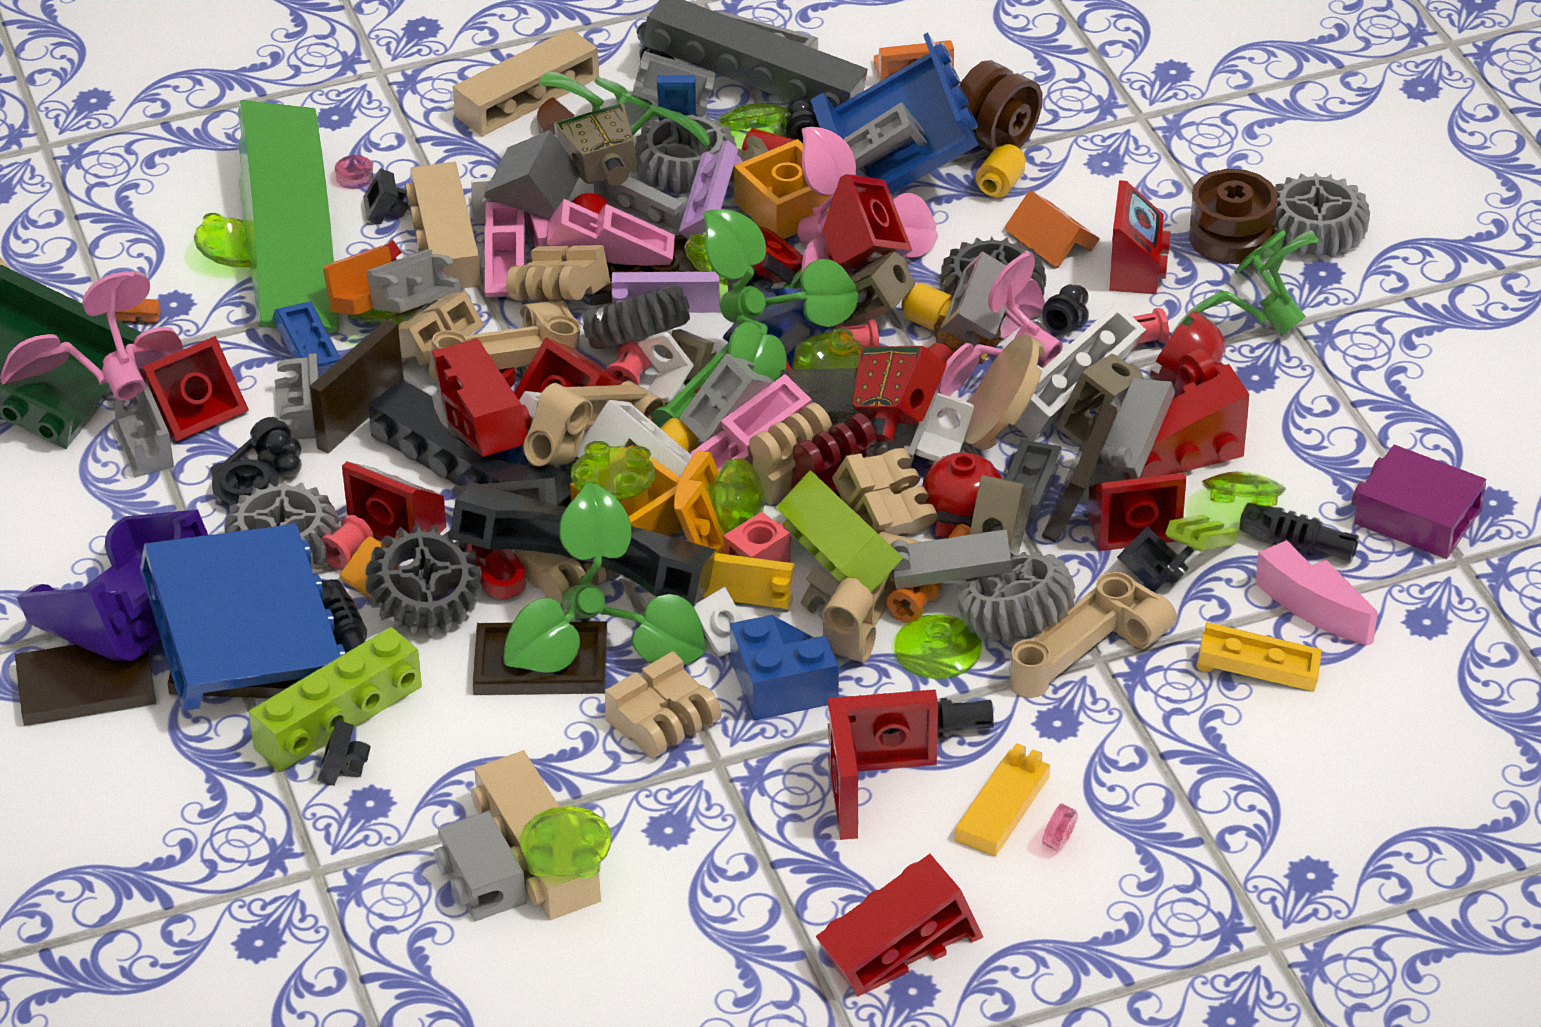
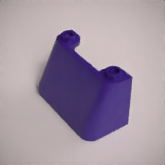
M198 509L125 516L107 531L105 537V550L111 563L110 568L80 589L55 590L48 584H36L29 587L16 598L27 621L34 627L109 660L118 662L132 661L161 639L140 572L144 544L206 536L208 532Z

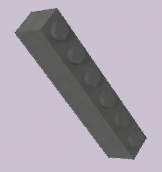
M660 0L647 16L644 37L645 47L663 51L669 56L791 102L794 100H805L813 109L811 99L824 92L835 108L864 91L868 68L686 0Z

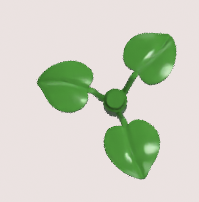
M546 72L539 82V87H558L585 98L591 103L592 111L599 110L600 106L604 103L602 98L576 80L557 72ZM596 77L594 82L614 93L616 99L619 100L618 104L623 102L625 105L628 100L648 110L631 127L632 135L650 118L656 116L679 123L693 133L702 142L705 149L708 148L710 142L707 131L693 119L681 113L653 105L649 100L633 96L632 91H628L617 82Z
M715 209L703 213L706 227L705 250L710 266L714 272L725 279L734 280L741 278L739 282L733 283V291L725 293L720 302V309L724 318L729 322L739 325L730 337L728 354L754 363L756 366L752 371L759 375L768 376L775 382L783 376L786 369L787 358L784 346L776 336L766 335L767 326L753 320V318L759 317L765 306L805 300L804 315L810 323L820 327L835 326L844 322L854 312L858 302L857 287L842 266L832 260L820 259L809 263L804 268L800 279L803 292L765 298L764 294L757 288L752 286L745 287L754 275L751 265L760 263L766 255V243L760 228L747 216L732 210Z
M1282 229L1268 238L1259 248L1252 251L1236 268L1234 273L1238 275L1244 268L1254 263L1258 269V274L1263 277L1272 293L1260 302L1264 308L1262 311L1232 293L1221 290L1194 306L1180 320L1173 333L1181 323L1186 325L1192 319L1188 315L1193 311L1201 313L1206 309L1229 301L1255 316L1261 324L1268 319L1280 336H1283L1307 316L1287 292L1278 271L1284 259L1296 249L1307 244L1319 243L1313 230L1307 231L1282 247L1286 236V231ZM1270 257L1263 265L1261 260Z
M594 483L584 484L561 517L559 536L562 546L571 556L579 560H587L594 557L593 563L586 574L581 576L580 584L571 586L565 591L562 597V607L559 602L552 598H542L530 602L519 612L506 638L503 656L504 664L508 667L523 668L541 673H551L566 668L575 659L580 644L577 630L569 623L573 619L593 618L598 614L640 623L633 633L632 646L638 655L649 663L655 662L672 651L684 661V665L695 661L704 654L706 644L699 616L695 608L684 598L672 594L657 596L648 602L644 616L604 605L605 598L603 592L598 586L591 584V580L602 564V557L618 558L626 552L631 540V524L625 509L610 492Z

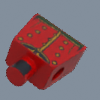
M861 346L853 406L854 409L872 421L871 424L875 430L877 442L887 441L888 444L892 443L897 424H919L924 420L947 365L946 362L925 346Z

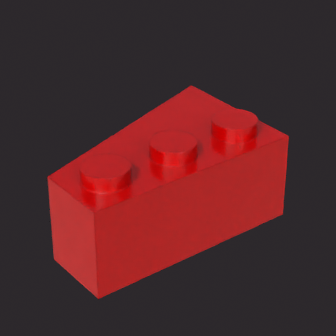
M476 338L433 350L432 356L448 428L482 457L524 445L525 438L528 435L527 430L530 429L532 424L529 411L525 405L520 403L480 340Z
M1230 364L1217 369L1219 376L1199 386L1192 382L1182 387L1184 394L1172 399L1139 478L1177 474L1244 457L1250 394ZM1122 472L1126 480L1134 479L1130 477L1129 473Z
M930 853L920 861L907 866L898 877L881 889L871 892L862 903L844 916L831 921L822 932L816 935L830 963L858 997L909 973L907 965L927 955H930L935 961L947 955L945 947L965 937L971 943L984 937L962 890Z

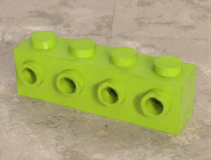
M811 470L776 506L787 518L783 523L786 529L839 582L846 578H857L872 592L887 580L890 572L903 559L889 543Z
M389 627L249 710L254 749L279 772H282L327 745L336 720L354 725L353 728L418 690L422 687L418 649L393 627Z

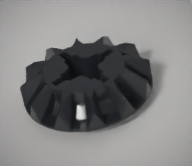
M252 459L235 461L225 465L214 475L212 480L213 495H216L219 505L229 504L231 506L238 504L239 495L251 496L253 488L248 489L247 487L253 486L263 490L267 488L268 483L275 487L279 485V477L276 470L263 461ZM238 483L240 485H244L245 487L239 488Z

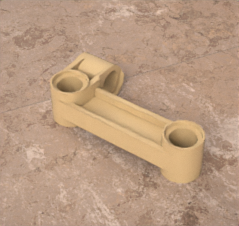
M553 300L522 305L520 314L523 317L524 328L467 336L452 330L437 332L432 338L429 376L438 382L432 356L433 350L476 338L480 340L498 369L530 365L545 337L578 350L580 323L573 317L563 300Z
M631 381L623 382L617 386L564 387L558 383L550 384L544 389L538 399L537 410L524 441L525 456L531 464L536 466L570 464L578 454L585 429H590L609 400L630 402L650 420L652 412L658 407H665V402L662 398Z
M885 531L879 534L890 545L898 539L905 540L907 544L920 542ZM893 570L890 572L887 580L872 592L857 578H846L840 582L822 614V636H827L835 655L862 663L869 659L876 640V625L887 608V596L896 589Z
M1108 572L1101 575L1096 582V587L1074 604L1075 606L1068 611L1067 617L1058 619L1056 626L1046 627L1042 630L1041 634L1038 633L1031 639L1021 640L1013 646L1010 668V687L1012 691L1025 698H1035L1045 694L1049 688L1050 681L1111 632L1121 636L1136 648H1147L1176 624L1177 613L1174 606L1167 598L1154 593L1134 581L1127 574Z

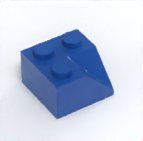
M773 615L729 623L730 660L753 721L827 706V698L839 697V666L827 636L813 637Z

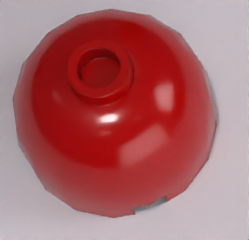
M1193 311L1188 316L1195 321L1189 327L1181 323L1156 359V362L1162 366L1159 373L1151 370L1150 378L1152 380L1172 382L1175 388L1180 358L1195 349L1206 351L1213 359L1217 369L1225 366L1222 363L1226 352L1225 340L1219 328L1198 311Z
M966 452L943 456L932 464L923 479L922 486L928 494L924 504H932L937 514L938 510L960 516H973L981 475L1002 479L994 465L980 455Z

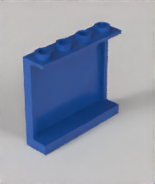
M928 32L923 37L930 52L929 54L835 108L824 92L811 99L819 127L834 132L842 139L902 102L923 128L925 133L923 137L927 144L920 147L911 139L866 168L867 171L864 172L869 178L885 180L890 194L897 192L979 145L973 131L978 128V124L967 107L970 104L959 86L961 84L960 78L950 64L953 60L942 42L936 45Z
M297 524L144 544L140 572L182 711L200 709L203 693L305 678L345 654L342 644H336L333 635L334 618L331 610L324 608L321 578L318 574H313L310 566V545L307 540L301 539Z

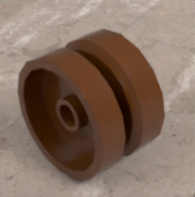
M993 60L980 62L968 72L959 85L970 105L967 107L978 124V128L973 130L980 147L990 152L1006 144L1014 145L1020 149L1031 136L1041 113L1043 93L1040 85L1019 73L1014 74L1012 70Z
M1227 168L1212 171L1199 178L1192 190L1189 241L1194 250L1206 259L1219 263L1240 264L1252 251L1259 248L1268 238L1274 235L1275 226L1272 225V222L1276 218L1277 190L1269 180L1260 174L1244 169Z

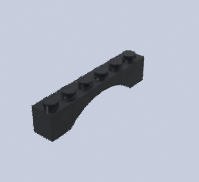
M403 379L368 403L371 435L378 441L400 451L408 459L417 461L432 470L437 476L445 478L457 486L470 485L472 482L488 484L555 478L557 505L567 508L571 503L570 484L577 479L554 466H531L509 463L488 456L482 457L475 450L453 437L444 427L434 409L431 395Z
M474 482L455 499L450 539L489 550L537 551L574 558L562 546L559 536V525L566 509L565 507ZM631 526V540L626 552L618 558L602 557L601 567L625 576L654 596L677 595L695 607L709 589L716 549ZM594 557L582 561L593 563Z

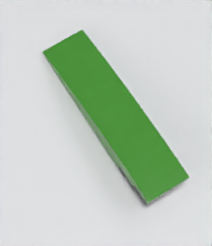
M241 100L238 110L241 130L239 154L242 169L239 186L259 327L277 328L273 320L275 309L311 301L327 333L337 334L339 329L338 313L331 312L323 272V267L334 262L316 108Z

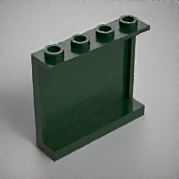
M0 265V375L5 361L14 347L29 338L46 334L58 336L60 344L64 342L71 343L102 371L104 358L108 354L117 351L107 315L89 316L85 312L82 303ZM116 320L125 348L127 345L133 344L137 336L142 332ZM68 353L69 358L66 362L49 372L7 385L0 383V417L65 449L69 447L112 393L108 382L102 385L99 384L97 377L70 353Z

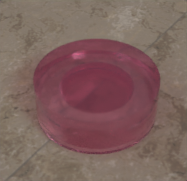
M361 155L343 157L335 165L336 181L340 186L348 189H359L369 185L374 179L371 160Z
M1063 803L1058 805L1047 824L1042 838V845L1055 851L1064 848L1078 819L1076 809Z

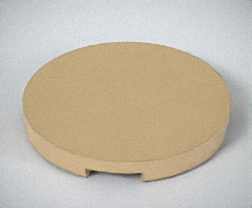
M1022 334L1012 340L993 361L970 403L974 405V410L964 438L968 444L979 450L990 449L998 443L999 439L996 436L1001 430H1004L1009 424L1015 425L1029 404L1042 374L1041 369L1037 367L1039 355L1042 356L1045 352L1042 342L1028 334Z

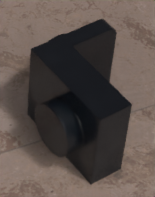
M1147 526L1117 558L1151 591L1155 592L1165 581L1173 586L1190 569L1184 562L1194 550L1187 546L1177 555Z

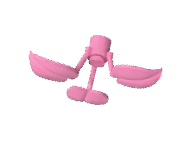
M806 127L802 129V169L804 178L811 190L822 196H831L820 206L813 208L814 215L802 218L798 224V236L801 242L807 246L803 255L802 272L809 263L815 260H831L826 252L827 242L822 231L828 215L826 210L831 206L840 177L845 174L856 175L855 158L850 146L839 135L819 127ZM903 193L897 195L893 201L913 250L903 257L914 258L922 256L930 251L936 242L937 231L933 215L926 202L916 194ZM843 267L848 275L852 272V268Z
M1024 251L999 273L990 289L988 305L994 313L999 312L1005 304L1007 307L997 331L998 336L1006 338L1019 329L1014 339L1022 334H1028L1043 343L1045 352L1042 356L1039 355L1037 363L1043 369L1061 353L1063 343L1029 320L1042 313L1045 301L1039 284L1031 278L1035 265L1034 255L1029 251ZM965 343L946 362V369L938 385L937 393L950 397L972 374L981 354L986 353L998 356L1003 349L981 344L974 347L970 343Z
M138 271L114 273L93 283L85 292L82 301L83 308L89 316L107 313L108 323L117 351L108 354L104 358L102 371L71 343L64 342L60 344L58 336L46 334L29 338L14 347L3 366L0 383L7 385L49 372L66 362L69 358L68 353H70L97 377L99 384L102 385L108 382L117 400H129L141 394L145 389V382L138 369L183 350V346L178 334L173 329L157 327L142 332L137 336L133 344H129L124 348L115 319V311L128 310L141 303L149 294L150 281L145 274Z

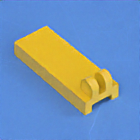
M715 553L709 589L702 598H706L725 587L733 602L790 609L793 602V594L791 593L795 563Z
M1206 622L1199 646L1196 666L1202 672H1211L1216 668L1314 692L1318 682L1322 649Z
M1018 743L1014 745L1012 750L1009 749L956 826L955 841L995 857L997 856L1050 777V764L1042 762V752L1033 749L1026 756V746Z

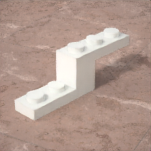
M525 391L519 401L527 407L532 422L541 393ZM609 400L590 429H585L577 457L585 463L583 469L588 473L633 444L679 477H681L685 467L692 458L690 453L630 402Z

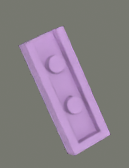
M728 140L722 143L720 152L713 156L707 151L701 155L679 228V233L688 240H692L705 233L706 227L703 213L709 210L721 209L732 171L734 172L733 166L742 162V159L737 155L738 148Z
M612 272V302L651 290L676 285L682 287L684 296H687L690 307L688 309L689 313L720 312V276L716 272Z

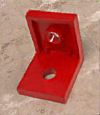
M936 689L827 698L830 722L828 723V742L830 748L828 766L840 840L858 839V772L937 765L938 699ZM890 728L899 729L898 732L893 734L882 733Z

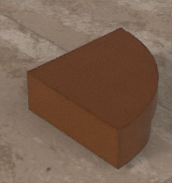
M554 97L548 99L540 106L537 112L539 134L551 130L555 135L554 123L572 118L574 114Z

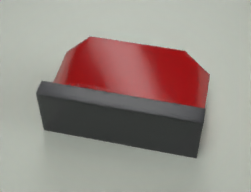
M770 254L766 255L760 263L754 265L756 273L773 281V284L780 282L792 284L795 272Z
M938 510L935 535L947 538L959 524L971 527L973 516H960Z

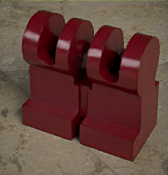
M857 413L847 418L845 424L837 423L831 426L828 433L821 431L812 437V442L804 440L794 445L793 459L796 466L792 468L791 490L811 470L841 498L832 477L845 457L855 454H862L863 458L872 457V446L876 444L877 437L868 418L861 413Z

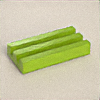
M1202 514L1170 520L1165 534L1168 535V538L1198 551H1206L1235 544L1240 530L1233 527L1223 529L1224 523L1219 521L1209 522L1210 517Z

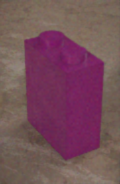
M1394 444L1384 458H1377L1366 482L1361 481L1357 485L1352 497V505L1356 506L1354 524L1448 559L1482 511L1487 479Z

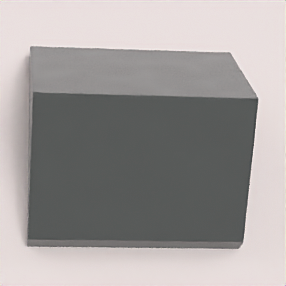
M548 130L507 147L485 191L484 198L550 219L562 200L569 199L579 179L580 172L552 131Z

